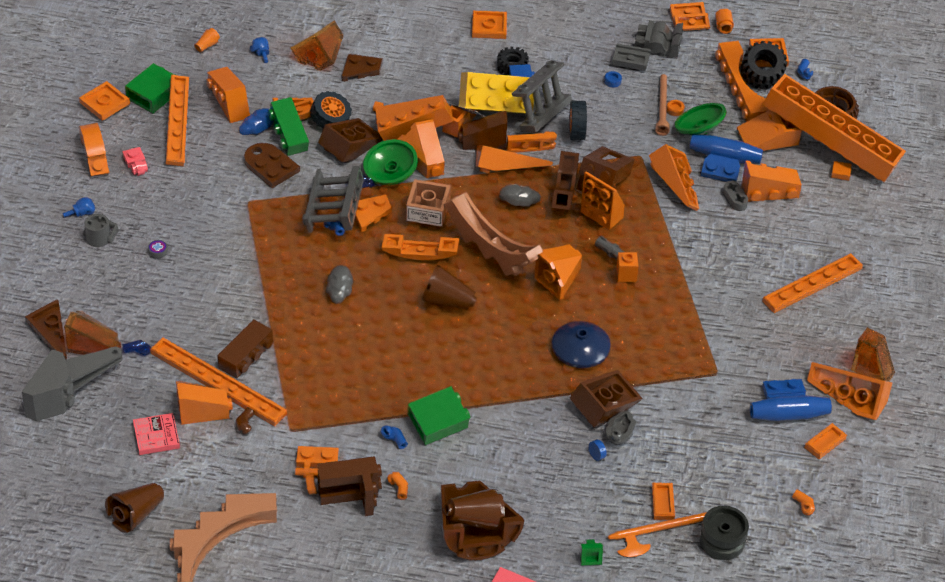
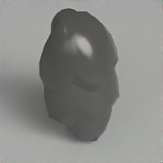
M510 184L500 190L499 199L515 206H530L538 203L541 195L529 186Z
M344 265L334 267L328 275L326 293L330 296L333 303L339 304L351 294L353 276L349 268Z
M623 411L610 418L606 427V434L611 443L615 445L623 444L632 437L636 421L633 419L631 412Z

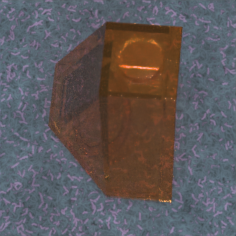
M334 20L290 47L299 63L314 66V69L322 71L335 63L343 39V33Z
M83 311L70 312L64 326L69 353L86 355L111 347H119L121 349V342H119L117 332Z
M868 327L857 342L851 367L852 371L877 379L891 381L895 371L884 335Z

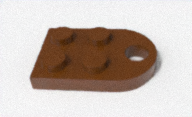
M257 143L245 151L244 160L246 167L271 188L276 187L300 172V166L272 144Z

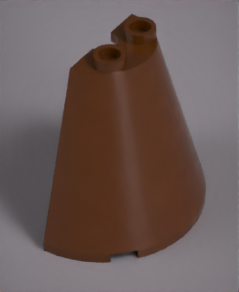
M480 480L466 482L461 488H457L455 483L441 485L444 540L448 548L456 553L458 557L467 560L488 559L505 551V546L511 541H516L525 521L523 517L505 502V515L500 518L499 523H501V527L498 530L489 531L448 520L443 511L447 501L452 498L489 489Z

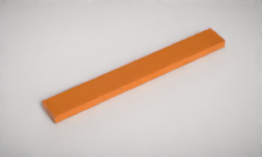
M164 337L150 349L152 355L201 384L226 390L227 398H231L232 402L244 409L251 408L254 415L274 427L287 415V409Z

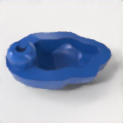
M262 108L256 110L253 114L244 118L243 123L239 127L240 134H258L268 129L274 122L270 120L268 110L270 109Z

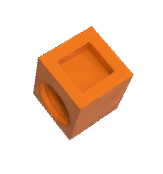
M618 252L616 265L617 282L637 281V252Z

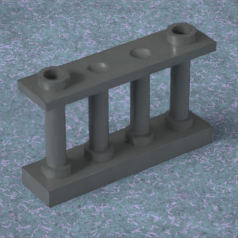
M555 60L546 62L541 69L512 92L513 97H522L527 118L519 125L521 132L536 133L572 101L571 94H563L561 92L557 71L564 66V62H556ZM550 77L554 90L553 97H551V92L548 84V79ZM541 85L545 98V103L543 105L538 89ZM533 94V99L536 107L534 113L532 111V106L529 98V95Z
M352 166L351 174L341 177L324 178L321 168L317 169L316 175L312 180L313 186L306 213L303 214V224L306 225L309 233H312L315 223L340 221L345 231L352 230L364 181L360 166ZM348 183V186L344 189L323 190L324 185ZM345 196V199L342 201L320 202L321 197ZM342 209V212H339V214L317 215L318 210Z

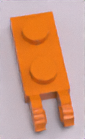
M545 131L538 134L507 135L506 151L519 153L552 150L556 146L557 134Z

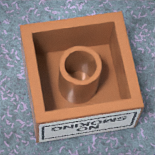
M414 179L406 205V221L443 227L447 213L444 203L450 200L451 185Z

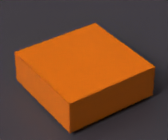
M834 161L831 178L849 181L852 164Z

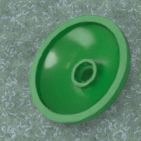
M707 103L693 107L676 119L675 128L684 135L708 134L724 120L727 110L720 103Z
M396 139L386 140L376 144L367 152L363 161V167L366 176L372 182L380 185H395L405 181L414 173L418 164V157L415 149L409 143Z

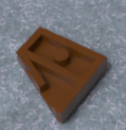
M348 54L342 74V81H348L349 77L354 76L361 79L367 76L379 75L383 58Z

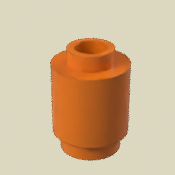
M729 9L718 10L715 13L717 29L723 34H728L734 27L732 12Z

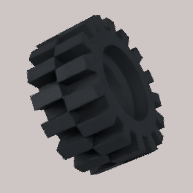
M506 47L505 51L503 49L500 50L497 56V70L500 74L509 75V65L528 64V53H524L523 49L519 50V47H516V49H513V47L508 49Z

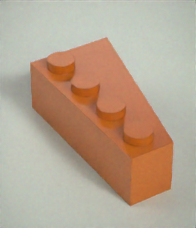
M443 95L375 107L378 133L383 141L397 140L402 134L406 135L415 122L433 119L435 128L453 122L451 108Z

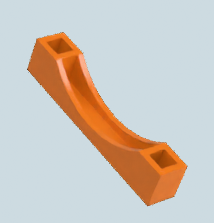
M739 41L719 43L715 57L721 64V71L726 75L727 84L731 86L732 95L736 97L737 106L741 108L743 119L749 121L768 111L769 109L763 105L766 98L751 90L740 75L739 68L744 51Z

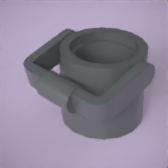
M92 214L85 219L83 235L86 236L89 245L101 247L112 243L119 229L117 223L112 222L105 215Z

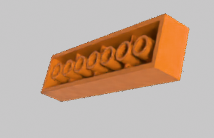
M786 74L771 88L763 102V105L770 111L777 113L784 120L791 122L798 129L805 131L815 140L827 145L829 149L841 154L845 159L852 161L859 168L866 170L876 179L883 182L894 171L906 150Z

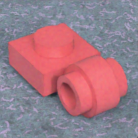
M140 147L122 151L128 168H131L133 175H143L148 171L147 163Z

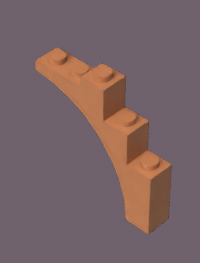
M467 192L457 195L444 203L465 243L470 241L477 243L484 258L489 259L493 257L494 260L496 259L505 276L511 274L516 276L524 271L523 267L537 260V255L543 252L540 244L524 245L511 240L499 232L480 213Z
M276 493L226 494V503H222V511L200 512V520H196V529L174 530V538H170V551H174L175 559H178V568H182L181 573H177V582H193L196 571L205 556L219 542L231 534L259 524L276 523Z

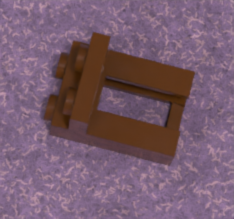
M603 146L583 157L579 170L580 178L576 189L583 191L584 173L586 171L611 187L616 188L619 182L630 176L635 159ZM612 155L619 159L611 163L602 158Z
M375 456L317 464L318 492L321 505L362 500L365 516L374 515V507H377L378 489H382L380 478L382 476L381 465L377 464Z

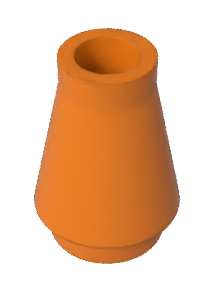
M213 28L206 29L194 45L196 50L203 52L205 49L218 43L220 35Z

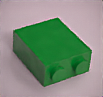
M153 63L125 85L126 96L131 102L154 114L169 101L171 75L175 74Z
M452 386L408 404L407 414L424 445L468 428L469 419L471 418L468 409L463 408L459 393L454 392Z

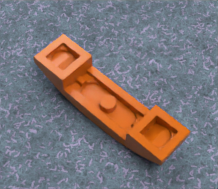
M384 234L382 250L407 259L438 260L457 255L460 240L459 238L440 237V242L404 240L403 235Z

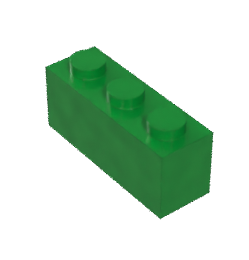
M292 97L271 102L268 115L270 120L274 121V130L276 135L280 136L282 150H285L287 156L308 151L309 140Z

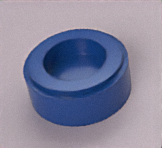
M610 71L605 74V85L612 88L621 85L622 76L620 73Z
M596 439L589 443V452L594 460L599 461L606 457L607 451L602 441Z

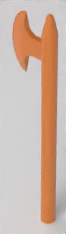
M707 512L617 531L609 535L608 539L619 540L625 538L627 547L617 552L624 557H637L648 552L650 544L642 545L638 543L636 536L702 522Z

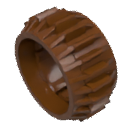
M827 86L815 92L855 119L858 118L859 105L857 100L846 89Z

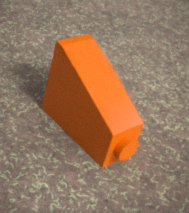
M433 119L415 122L410 127L411 130L406 135L402 134L397 140L405 141L413 146L418 157L416 170L423 176L430 178L444 175L445 161Z
M570 244L544 249L543 252L537 255L538 259L535 265L534 278L559 300L563 299L581 269L582 255Z
M176 381L181 425L230 419L229 410H233L232 399L227 398L226 390Z

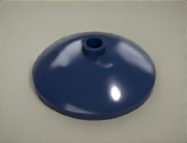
M574 321L564 324L556 330L552 338V349L556 357L572 367L589 368L602 363L610 352L611 343L609 336L602 328L590 322Z

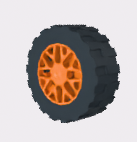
M326 91L316 96L310 108V116L317 126L324 129L325 124L349 120L352 108L347 99L341 94Z
M571 101L569 111L570 140H585L587 130L586 101Z

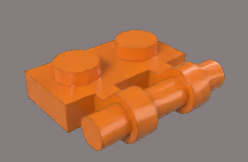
M298 446L295 475L306 478V474L314 473V476L318 477L317 464L338 461L339 448Z

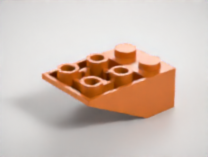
M770 110L737 127L743 142L760 148L763 151L799 145L802 131Z
M586 171L584 173L580 212L610 230L623 219L625 205L615 188Z

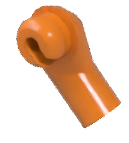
M392 472V474L388 475L387 480L391 485L396 484L398 486L397 498L404 500L408 494V482L399 472Z
M797 489L792 498L801 503V510L804 515L813 514L815 511L813 498Z

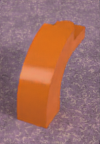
M98 123L79 126L81 143L85 148L90 176L109 174L106 151Z

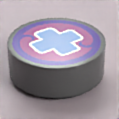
M162 240L152 241L148 245L149 255L154 258L164 257L168 252L167 244Z

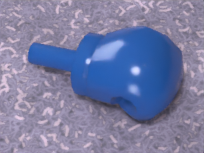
M265 37L253 39L250 51L257 52L259 57H263L264 63H268V40Z
M80 198L73 205L74 209L63 213V216L65 218L75 213L77 217L85 214L92 215L95 211V205L91 198Z

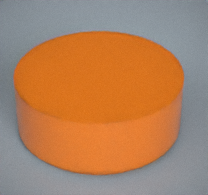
M671 100L667 103V113L671 116H680L684 113L685 105L679 100Z
M314 473L306 474L308 494H317Z

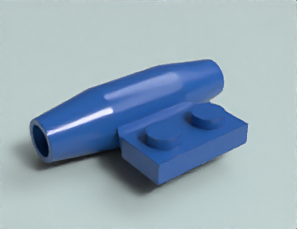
M692 135L690 149L707 155L701 171L702 177L724 182H737L741 166L739 163H745L747 160L751 161V164H760L762 160V149L742 141L712 135Z
M802 379L763 381L762 388L766 399L750 403V416L752 419L770 421L810 419L831 414L832 411L830 398L806 395Z

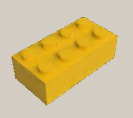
M462 72L459 107L473 110L507 111L509 113L526 114L522 97H513L512 92L530 77ZM533 94L529 95V98L533 111L534 99Z

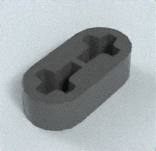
M726 182L723 195L734 210L744 211L748 204L747 195L737 182Z

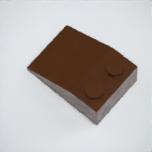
M356 118L325 124L318 143L323 146L325 151L336 156L337 160L347 162L355 160L383 139L376 130L361 119Z
M615 370L581 382L570 396V400L586 417L588 422L593 427H597L609 422L610 418L642 400V397L620 371Z

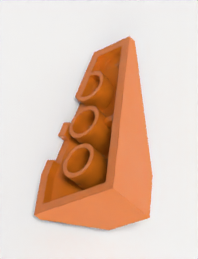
M667 144L651 153L649 157L652 169L657 172L687 207L696 211L699 210L697 195L692 189L694 180L690 179L689 176L692 170L686 154Z
M477 145L475 167H479V171L490 173L491 170L500 171L551 166L553 164L552 161L483 145Z
M815 362L811 363L807 379L809 383L837 400V402L850 409L856 415L873 420L878 419L887 404L892 387V382Z

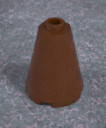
M437 265L423 293L422 300L468 310L469 307H474L478 297L475 296V291L442 266Z
M150 483L113 493L106 498V513L108 516L112 515L115 520L112 524L119 531L128 533L133 531L163 501L164 490L160 485Z
M487 489L449 499L444 505L443 511L450 521L494 531L501 527L499 521L505 515V504L502 494L496 492L498 491L497 489Z

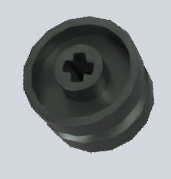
M717 506L710 509L704 516L700 533V545L709 556L719 560H730L739 556L745 548L749 530V523L745 514L731 506Z

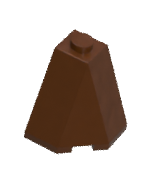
M507 111L463 124L462 132L459 131V142H462V149L476 150L477 145L506 150Z

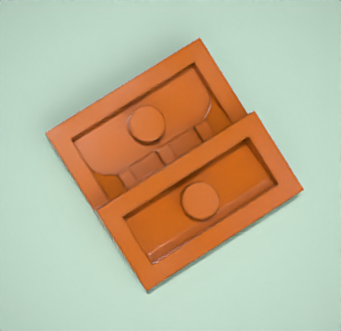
M704 2L670 4L669 9L674 27L678 23H683V31L710 29L708 13L705 12Z

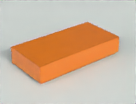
M831 423L806 442L804 448L820 460L846 440L847 434Z
M652 483L654 520L675 519L673 483Z

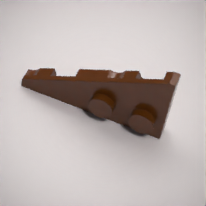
M56 299L26 315L25 319L49 348L62 352L66 360L67 354L59 301Z

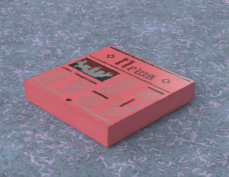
M173 413L133 420L139 455L180 448Z

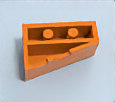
M228 67L207 72V86L212 90L229 122L234 123L248 117L250 112L246 88L238 77Z
M745 161L741 188L747 195L748 202L799 198L802 184L796 169L779 166L771 168L763 163L755 165L751 164V161Z

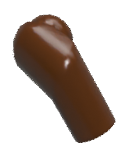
M246 408L236 419L237 429L241 430L243 434H247L252 429L248 424V420L254 415L251 408Z

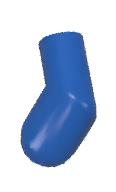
M802 59L797 72L803 79L807 80L813 76V71H809V60Z
M340 221L324 222V227L335 230L336 235L341 236L345 233L343 224Z
M387 425L381 428L380 432L385 439L395 441L399 449L407 447L408 443L399 428Z

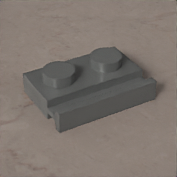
M617 43L612 65L646 71L651 49Z

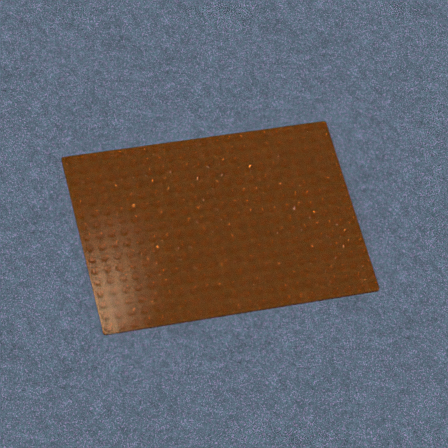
M631 156L635 161L630 176L616 185L615 189L625 205L624 216L610 230L580 212L582 191L576 188L580 178L579 170L582 162L578 163L571 210L552 208L559 165L426 180L428 182L451 185L450 200L457 195L467 192L474 205L488 222L513 241L531 246L540 244L542 250L569 244L578 250L582 255L581 269L561 300L534 278L536 260L523 267L524 271L516 276L513 274L505 276L496 259L494 260L493 257L489 259L484 258L477 243L473 241L465 243L448 211L443 227L406 221V205L413 182L362 188L359 200L386 194L391 204L392 212L382 217L377 223L374 224L372 222L369 224L364 232H361L356 219H354L352 230H346L341 236L336 235L335 230L325 228L324 222L315 223L312 233L308 232L306 225L303 224V214L306 213L310 194L249 201L248 211L270 327L273 329V343L290 431L298 432L409 417L407 414L409 403L452 386L454 392L459 393L463 408L471 409L572 395L581 382L615 370H619L632 387L716 376L718 370L643 158L641 156ZM619 158L606 159V160L609 161V162H611V163H613V162L617 161ZM517 184L519 186H529L531 189L539 192L541 199L538 203L530 206H515L505 200H500L499 194L504 186ZM345 196L321 197L320 202L342 201L345 199ZM342 209L318 210L317 215L339 214V212H342ZM384 234L403 235L404 240L440 242V237L459 238L460 240L457 255L438 260L407 259L382 250ZM603 236L609 242L616 243L624 252H637L638 274L636 282H617V260L608 257L607 253L595 246L598 237ZM344 265L349 268L353 276L352 292L344 301L335 304L326 293L327 279L334 267ZM437 265L442 266L476 292L475 296L478 298L473 308L469 307L466 310L422 300L423 293ZM574 321L593 323L602 328L609 336L611 343L609 355L602 363L593 367L577 368L569 366L560 361L553 352L552 338L556 330L562 325Z

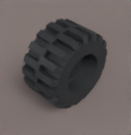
M761 41L760 44L756 42L746 50L741 63V72L743 73V78H747L746 82L753 84L752 87L756 88V86H759V89L764 87L770 89L771 85L774 86L784 75L787 66L786 54L783 55L784 50L782 48L778 49L779 45L775 44L774 46L770 41L768 43ZM765 60L772 65L773 69L762 70L756 65L755 61Z

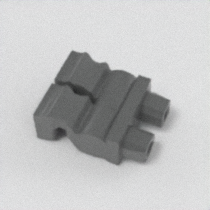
M649 20L648 25L639 24L635 47L651 49L650 53L652 54L661 53L662 56L667 55L670 58L678 57L683 34V23L675 25L674 31H670L665 22L654 23V21Z

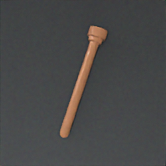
M662 74L660 76L659 121L655 125V132L660 136H665L670 131V124L666 121L667 76Z

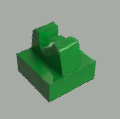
M587 539L586 544H581V566L602 565V543H595L594 539Z

